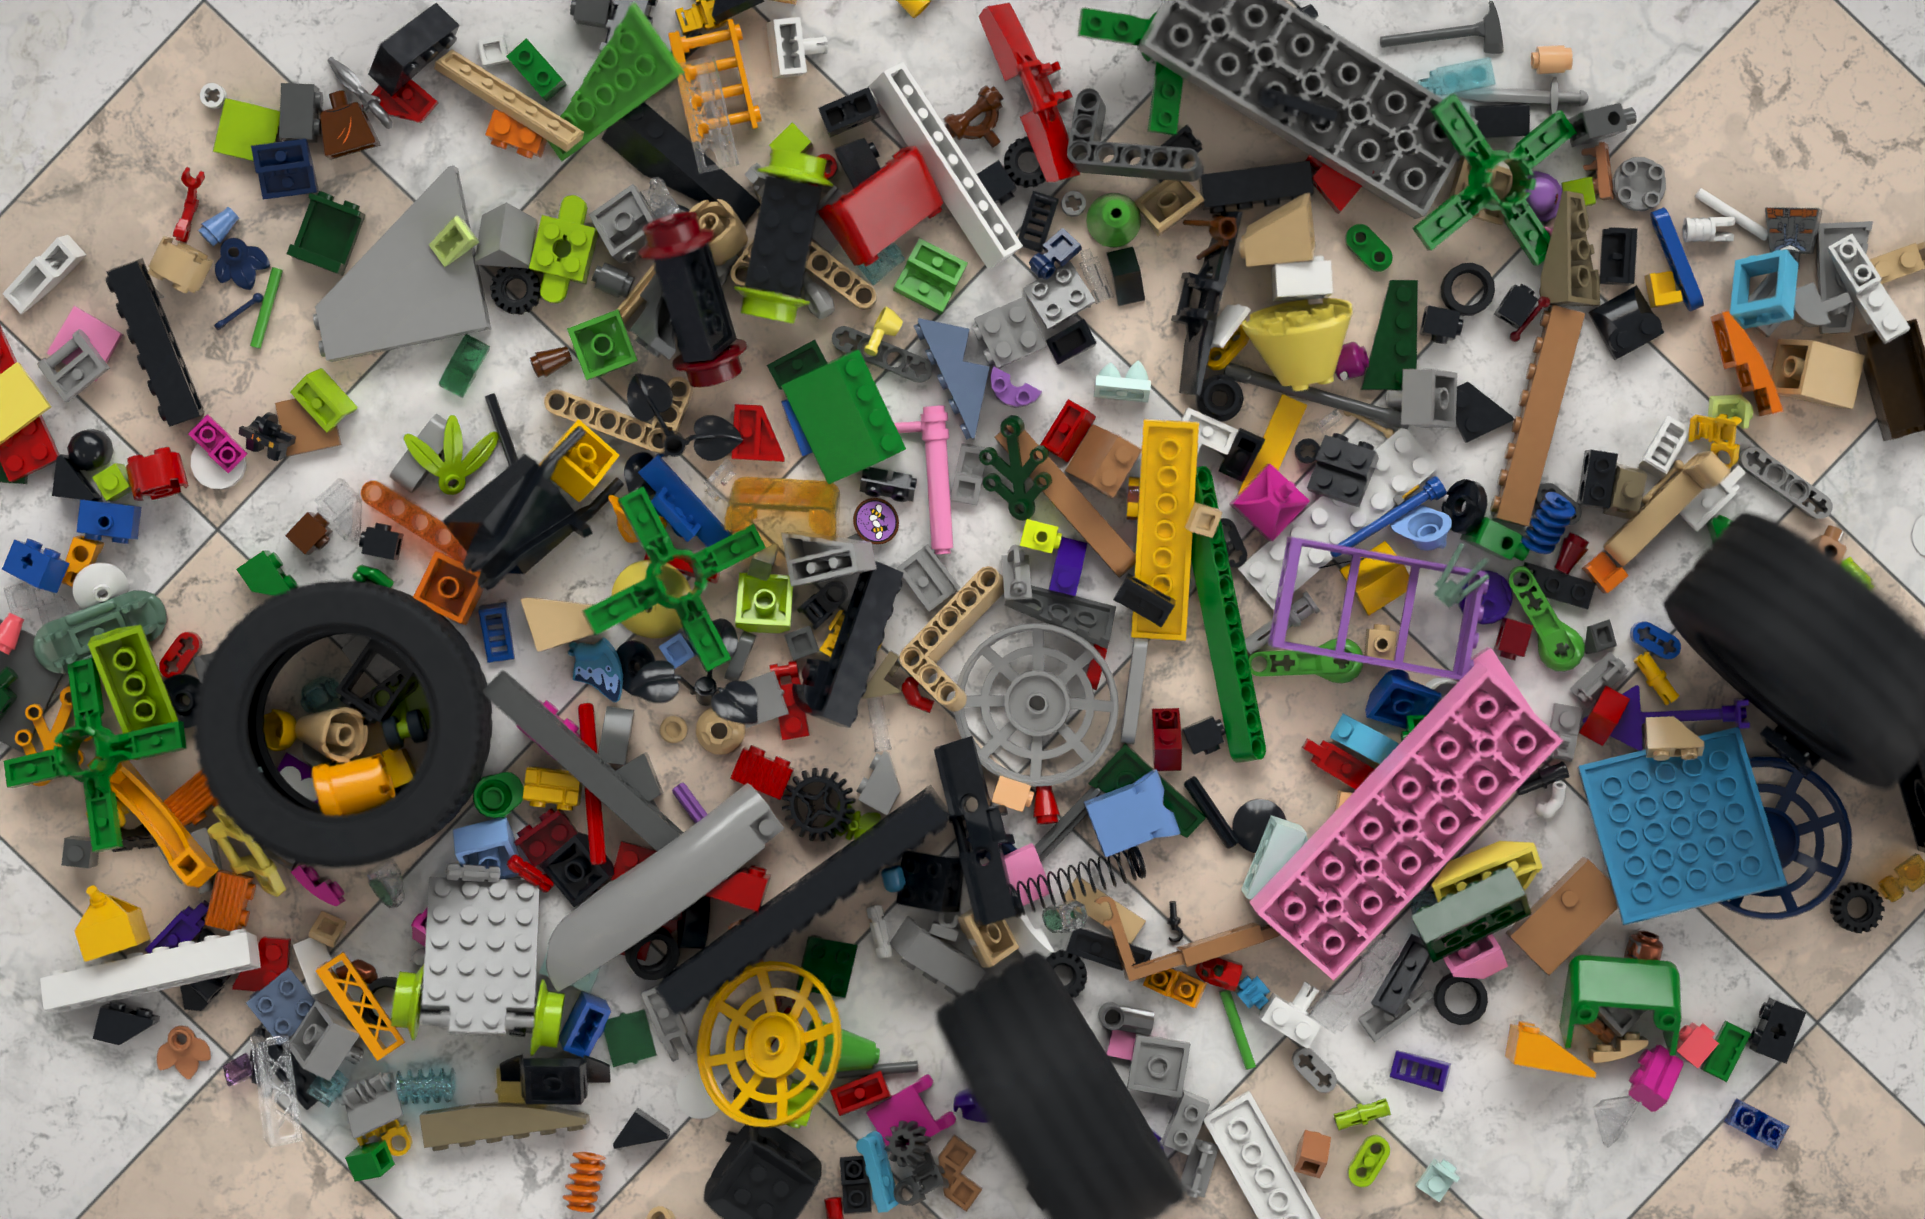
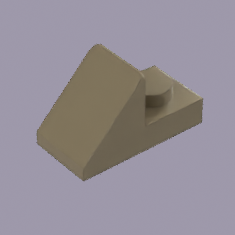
M892 650L888 653L868 682L866 692L861 698L867 699L902 692L885 679L887 675L892 678L901 664L897 662L899 655Z

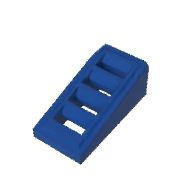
M507 602L479 606L478 612L487 662L515 659ZM501 613L502 616L487 619V615ZM503 624V628L489 630L488 627L491 625ZM505 635V639L490 640V637ZM507 646V650L492 652L493 647Z

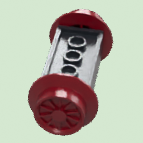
M695 212L670 214L646 224L643 227V232L647 244L639 250L638 254L642 259L654 261V270L659 277L662 296L667 304L670 323L675 330L678 349L681 353L673 360V368L678 371H686L689 384L692 387L713 386L738 376L742 372L739 355L746 350L747 344L744 340L737 339L709 246V241L714 238L713 230L701 228Z

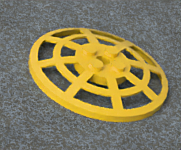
M760 962L754 966L746 967L743 974L729 983L726 980L720 990L714 994L703 1014L697 1040V1063L700 1076L714 1104L735 1121L755 1127L769 1128L782 1126L797 1120L809 1112L828 1090L840 1060L842 1033L837 1007L831 994L818 978L802 967L786 962ZM788 971L804 977L799 993L788 988H772L767 972ZM757 975L762 991L748 998L738 1010L725 1002L739 985ZM813 985L824 996L831 1013L832 1022L826 1025L822 1024L818 1011L808 1000ZM776 996H784L796 1000L790 1014L778 1012L775 1001ZM764 1000L767 1013L761 1015L755 1021L746 1016L756 1004ZM804 1007L811 1015L816 1027L804 1032L803 1027L798 1021ZM721 1012L732 1020L726 1036L725 1053L710 1056L712 1030L716 1017ZM739 1026H742L748 1030L744 1049L735 1051ZM834 1034L833 1055L828 1072L824 1077L818 1070L824 1055L825 1037ZM777 1038L779 1040V1048L773 1053L771 1043ZM817 1040V1053L814 1063L811 1065L804 1059L806 1043ZM747 1060L749 1066L755 1072L748 1083L741 1076L736 1062ZM727 1064L733 1081L741 1090L732 1103L720 1091L714 1078L712 1067ZM798 1068L806 1077L798 1086L788 1091L787 1076ZM765 1077L776 1079L777 1095L763 1094L756 1091V1089ZM813 1081L819 1087L813 1098L801 1109L787 1116L788 1100L803 1092ZM749 1098L763 1103H777L776 1119L771 1120L758 1119L744 1114L740 1109Z

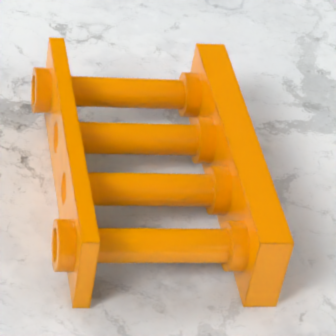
M733 19L727 20L729 29L686 38V36L680 37L679 31L668 33L672 54L684 70V73L678 76L693 143L704 141L703 135L708 134L709 130L750 121L752 129H757V122L762 121L759 106H753L739 48L738 41L743 40L739 24L734 25ZM728 40L732 41L735 54L733 57L694 66L692 63H686L684 53H688L689 49ZM738 67L740 84L700 93L698 90L693 91L691 80H695V76ZM744 94L747 111L705 120V117L699 118L697 107H702V103Z

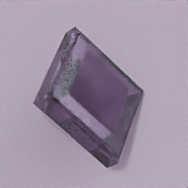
M247 1053L242 1054L223 1066L226 1083L229 1087L246 1081L251 1076L252 1068Z

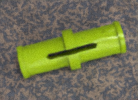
M1386 1098L1365 1105H1362V1103L1356 1104L1355 1108L1334 1113L1333 1115L1340 1131L1354 1125H1367L1368 1121L1389 1116L1391 1112Z

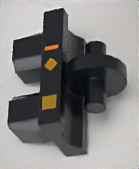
M271 412L266 413L263 417L257 416L248 427H239V435L246 437V449L259 452L266 446L268 447L267 458L273 461L285 458L287 447L295 444L296 436L281 430L282 426L278 424L277 415Z

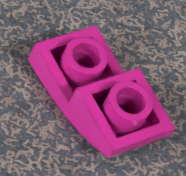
M209 414L188 433L227 473L248 454Z
M302 864L291 871L304 888L322 901L333 906H338L346 901L343 898L345 893L336 881L332 883L330 879L320 884L318 882L320 877L312 866L307 867L306 864Z

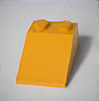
M1519 1021L1518 1025L1510 1024L1505 1057L1513 1064L1596 1078L1594 1070L1541 1032L1540 1028L1536 1027L1534 1023Z

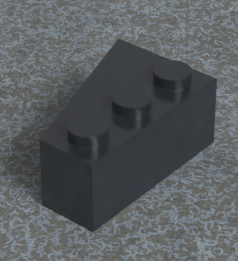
M437 3L433 4L380 43L368 75L392 97L428 63L433 61L443 49H449L456 42L457 37L455 35L460 25Z

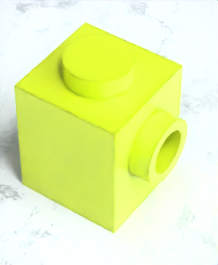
M1026 519L1020 546L1052 554L1053 548H1059L1062 534L1057 533V526Z

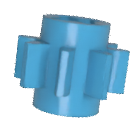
M1247 975L1238 983L1241 990L1236 994L1249 1009L1254 1005L1260 1009L1269 1002L1266 995L1271 991L1258 976L1251 980Z

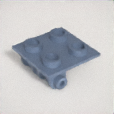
M288 968L262 990L254 992L250 996L251 999L246 1002L276 1042L281 1045L296 1032L315 1003V999L291 969Z

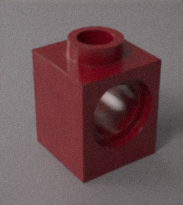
M1503 618L1494 646L1495 650L1501 651L1500 657L1514 661L1517 656L1525 657L1533 625Z

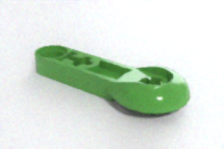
M1524 566L1513 568L1508 575V581L1537 631L1538 653L1541 661L1554 671L1565 672L1574 669L1580 664L1584 656L1585 645L1582 637L1576 630L1559 620L1532 572ZM1519 572H1524L1529 576L1528 583L1522 587L1513 583L1514 576ZM1535 586L1536 589H1532L1531 592L1535 599H1542L1539 602L1540 607L1537 609L1534 606L1528 607L1527 605L1530 604L1528 595L1525 593L1521 596L1520 593L1527 592ZM1558 643H1562L1563 646L1565 643L1569 645L1566 648L1567 653L1565 655H1561L1560 652L1558 655L1555 653Z
M1337 638L1329 640L1320 645L1319 648L1335 650ZM1346 638L1344 652L1363 655L1357 643ZM1295 650L1254 652L1248 657L1251 674L1255 676L1315 674L1340 684L1351 682L1358 677L1364 664L1348 660V664L1344 663L1345 667L1340 669L1339 665L1334 663V657ZM1270 655H1275L1274 661H1282L1284 655H1288V658L1294 661V665H1290L1288 671H1285L1283 666H1274L1276 671L1270 672L1272 666ZM1257 656L1264 657L1267 662L1265 670L1261 672L1254 671L1251 666L1253 658Z

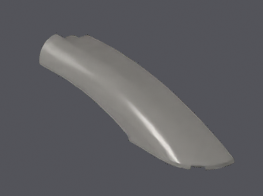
M749 783L745 784L713 811L659 851L614 881L607 883L562 919L550 937L546 959L547 972L557 992L612 960L685 910L765 848L764 844L785 829L770 810L769 805Z

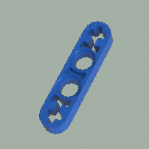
M1663 207L1651 212L1652 225L1669 267L1673 272L1677 287L1681 290L1686 308L1691 312L1703 307L1702 294L1668 211Z

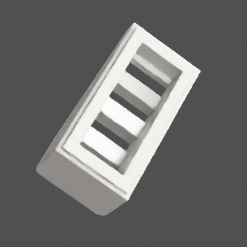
M1667 416L1638 466L1655 477L1662 479L1667 475L1689 436V427ZM1667 428L1681 435L1678 439L1666 432ZM1663 438L1674 444V448L1662 442L1661 439ZM1656 448L1668 454V458L1655 451Z

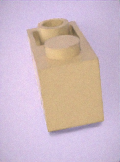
M1674 716L1646 717L1644 724L1646 758L1663 761L1670 757H1681L1684 760H1692L1702 756L1704 741Z

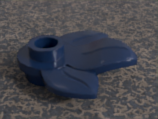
M229 238L221 245V258L215 264V275L220 283H225L232 278L239 287L251 290L256 279L255 270L269 268L270 262L267 255L259 247L247 246L239 238ZM236 247L239 250V255L231 256L229 249Z

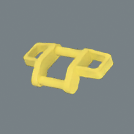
M219 805L216 806L213 812L221 822L213 824L207 832L212 839L217 841L231 863L230 868L233 873L241 874L250 870L254 873L265 892L275 897L280 896L286 888L274 862L267 858L260 845L254 842L251 836H246L233 824L234 821L225 815ZM227 836L245 842L252 854L239 857Z

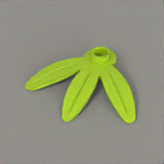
M450 415L444 430V462L430 446L416 436L405 434L403 439L416 461L427 471L439 477L438 485L441 491L448 495H455L464 489L466 484L465 477L475 472L488 460L495 449L499 436L496 431L490 432L462 460L463 439L457 417ZM450 480H457V482L454 485H448Z

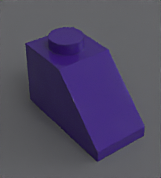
M1061 537L1048 590L1076 596L1088 543Z

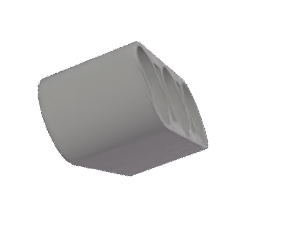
M435 414L417 438L430 446L441 458L444 454L443 440L447 421L440 415ZM407 450L389 477L410 493H413L430 472L422 467L410 451Z

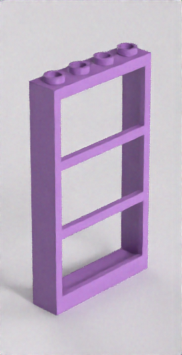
M1287 537L1268 646L1461 680L1474 666V660L1471 659L1472 649H1476L1479 640V633L1476 632L1477 622H1480L1483 617L1484 606L1481 605L1482 594H1486L1488 590L1489 579L1466 596L1453 671L1403 663L1420 568L1444 572L1447 565ZM1302 546L1352 555L1335 650L1285 642ZM1361 557L1411 566L1394 661L1344 652ZM1454 566L1451 573L1466 576L1472 569ZM1479 571L1469 581L1468 586L1486 575V572Z

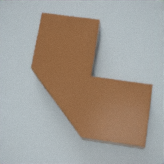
M954 1134L938 1156L939 1165L945 1171L942 1176L947 1178L949 1182V1187L943 1188L945 1197L967 1212L982 1191V1187L961 1173L976 1153V1149Z

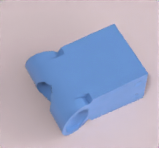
M1157 769L1148 772L1133 784L1084 801L1085 808L1105 857L1147 842L1153 838L1181 834L1174 813L1163 805L1165 789Z

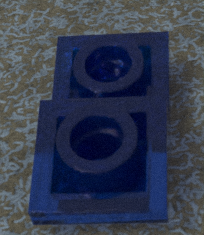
M1738 1098L1735 1099L1724 1120L1731 1127L1775 1150L1779 1148L1790 1127Z

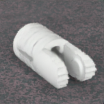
M1735 217L1684 218L1682 226L1684 242L1734 241L1733 233L1716 232V226L1735 225Z

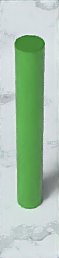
M272 267L250 346L261 349L283 270Z
M1222 990L1219 993L1246 1070L1256 1067L1232 994L1230 990Z

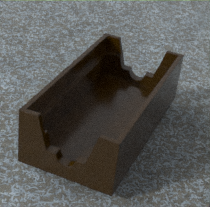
M1917 319L1906 321L1910 326L1909 331L1886 344L1883 343L1875 330L1855 335L1859 354L1865 355L1863 369L1883 441L1898 439L1925 430V347Z

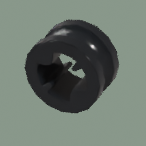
M1303 439L1295 447V456L1302 463H1312L1316 459L1320 446L1313 439ZM1303 444L1305 446L1313 445L1315 450H1312L1314 452L1312 458L1310 456L1302 457L1300 454L1303 451L1300 449Z

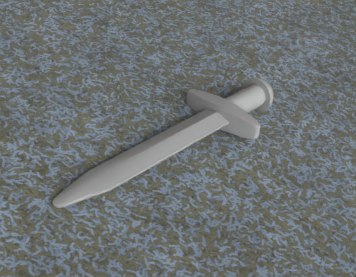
M1553 77L1550 90L1477 88L1457 92L1458 97L1478 102L1550 104L1551 115L1557 111L1558 103H1574L1584 106L1588 102V94L1583 90H1580V93L1559 92L1557 77Z

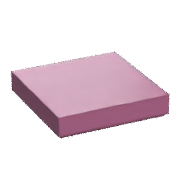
M74 306L47 354H54L73 338L72 334L80 329L89 337L90 343L107 364L123 334ZM78 347L61 362L66 365L83 352L82 349Z
M1032 843L1004 855L1009 881L1016 891L1018 881H1022L1027 887L1029 877L1036 884L1039 874L1043 875L1047 880L1035 846ZM1040 877V889L1042 897L1049 894V890ZM1030 880L1032 901L1040 899L1033 882ZM1019 883L1021 902L1024 906L1029 904L1030 901L1025 889Z

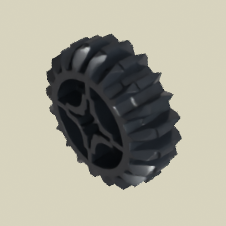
M812 768V777H810L806 770L802 771L803 781L795 776L793 777V782L797 786H786V789L792 793V796L783 795L782 797L783 800L790 801V805L782 807V811L791 810V815L786 816L785 821L794 819L796 823L790 827L791 830L794 831L800 826L802 828L799 832L800 837H804L807 831H809L810 841L815 840L817 833H819L821 842L826 840V832H828L831 839L836 838L834 828L843 833L845 828L841 822L848 825L852 822L846 816V813L855 814L856 811L853 808H848V804L855 803L856 799H847L846 794L853 792V788L844 790L842 786L847 783V780L844 778L839 783L836 782L839 776L838 772H834L831 778H829L828 768L823 769L821 776H819L818 768ZM812 782L826 783L818 795L806 793L802 789ZM832 789L839 796L840 811L836 810L830 803L829 797ZM823 797V804H825L826 809H819L815 812V805H813L812 799L818 800ZM798 798L802 799V802L808 807L806 820L799 813ZM820 814L836 819L832 824L825 827L813 826L814 821Z

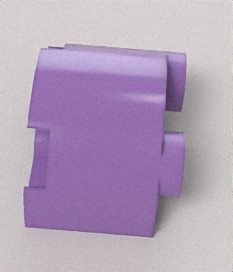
M993 366L990 377L991 387L996 398L1003 404L1014 408L1025 407L1034 403L1042 394L1041 390L1027 383L1021 387L1013 386L1010 382L1011 375Z

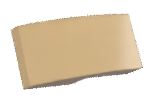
M1626 1032L1622 1037H1616V1048H1613V1044L1599 1043L1596 1044V1048H1589V1060L1593 1063H1601L1625 1058L1647 1047L1648 1039L1640 1036V1032Z

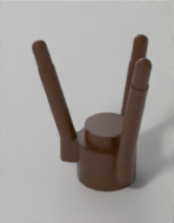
M1213 215V220L1183 221V224L1188 226L1208 227L1210 235L1218 240V242L1196 256L1197 260H1201L1220 247L1228 245V239L1233 238L1237 232L1235 217L1229 218Z

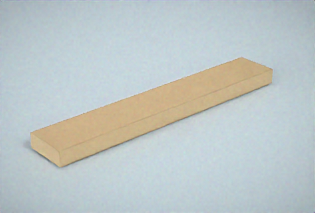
M450 50L435 62V70L567 152L583 139L584 131L456 51Z

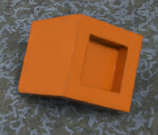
M1600 552L1582 567L1602 593H1609L1629 576L1622 567H1617L1605 552Z

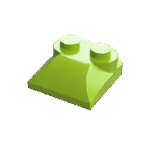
M739 573L735 626L746 632L779 634L789 631L792 622L793 586L791 587L789 575L770 574L769 579L765 581L747 575L748 573Z

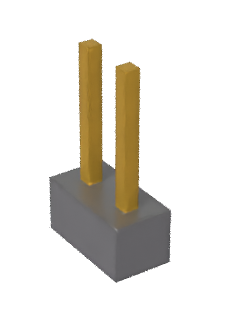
M1419 485L1403 496L1398 494L1394 497L1393 500L1396 506L1405 502L1404 499L1418 490Z

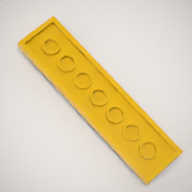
M1144 419L1135 577L1175 599L1176 603L1162 627L1157 626L1152 621L1133 611L1131 637L1186 641L1193 532L1187 530L1185 526L1195 502L1199 422Z

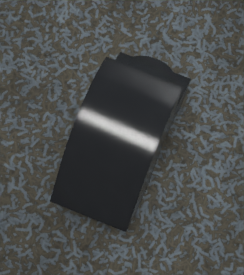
M807 659L802 670L803 685H792L793 698L797 706L807 714L811 715L829 664L828 661Z

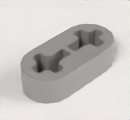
M1301 1047L1293 1053V1065L1316 1090L1326 1093L1335 1088L1337 1083L1336 1075L1312 1049ZM1301 1054L1304 1056L1312 1055L1309 1058L1310 1062L1314 1065L1312 1069L1305 1064L1302 1066L1298 1065L1301 1061L1299 1059ZM1317 1070L1324 1076L1328 1073L1330 1074L1328 1078L1330 1081L1329 1085L1326 1086L1324 1083L1320 1086L1318 1085L1320 1080L1315 1074Z

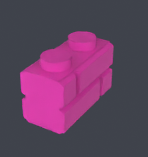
M1656 1045L1651 1050L1646 1049L1640 1055L1638 1063L1641 1065L1633 1072L1629 1079V1082L1632 1083L1628 1092L1629 1096L1637 1102H1642V1105L1651 1112H1656L1668 1102L1684 1065V1061L1677 1056H1670L1668 1050L1662 1045Z

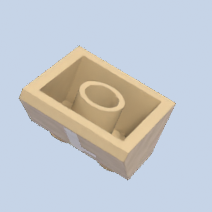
M972 909L957 918L960 928L965 934L973 954L981 967L990 968L1019 948L1006 920L981 927L975 922Z

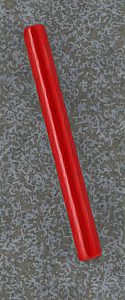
M582 703L578 706L580 738L597 753L594 705L592 703ZM584 786L590 863L592 865H602L606 862L602 803L598 797Z

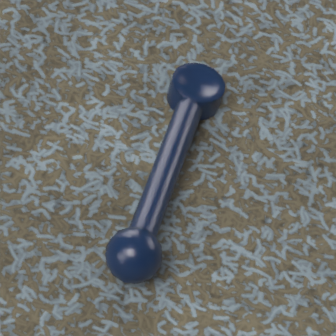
M255 293L253 299L223 320L215 323L214 327L217 330L223 328L229 321L255 303H261L263 295Z

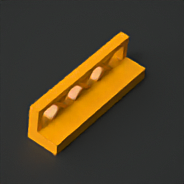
M344 951L317 967L316 973L377 1061L405 1043L397 1028L391 1026V1019ZM341 960L348 969L346 980L339 979L331 968ZM351 974L356 981H350ZM348 985L360 986L364 992L362 1002L353 1000L347 991ZM366 996L371 1004L365 1003ZM364 1007L376 1009L379 1014L377 1025L367 1023L363 1018ZM381 1020L385 1022L387 1027L381 1026ZM379 1030L390 1031L397 1041L386 1047L378 1036Z

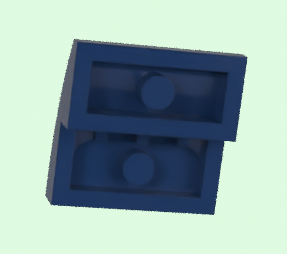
M306 138L251 146L255 172L259 176L263 200L319 192Z

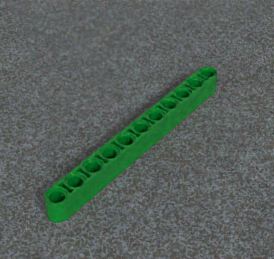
M1206 466L1197 467L1195 502L1219 509L1210 470ZM1220 518L1213 538L1193 532L1191 561L1229 752L1233 761L1241 763L1263 759L1266 754V744Z

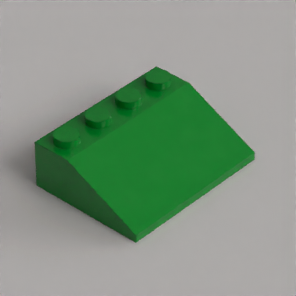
M853 350L781 385L827 484L845 478L906 450L860 350Z

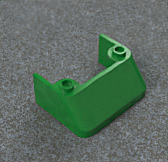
M1578 955L1570 961L1559 1024L1565 1048H1571L1574 1024L1587 1025L1594 1022L1598 1017L1599 1006L1654 1010L1653 1021L1657 1028L1663 1030L1669 1055H1676L1682 1017L1680 974L1674 963L1661 960Z

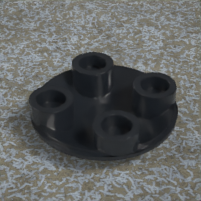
M1254 799L1243 804L1236 812L1232 825V830L1239 839L1238 843L1249 852L1256 853L1271 815L1286 820L1281 808L1265 799Z

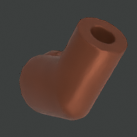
M360 959L351 962L366 984H371L377 980L378 975L373 965ZM345 965L336 968L339 979L347 978L348 969Z

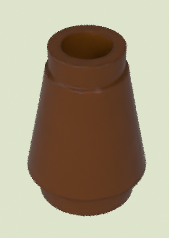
M564 346L562 348L535 352V356L530 357V361L538 378L541 376L546 378L571 362L572 358L567 346Z

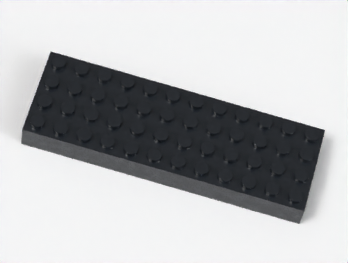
M929 785L765 903L758 912L754 911L740 922V925H735L663 978L655 990L674 1016L680 1012L685 1016L697 1007L703 996L708 999L717 993L722 984L725 983V980L729 983L743 974L747 967L746 965L750 963L751 966H754L764 959L771 947L776 950L785 944L794 930L798 934L811 925L816 914L822 917L832 910L838 898L844 901L853 895L860 882L863 881L865 885L879 876V871L884 865L890 868L899 862L906 849L912 852L921 846L928 833L931 832L933 835H936L946 828L947 820L949 819L948 808L933 787Z

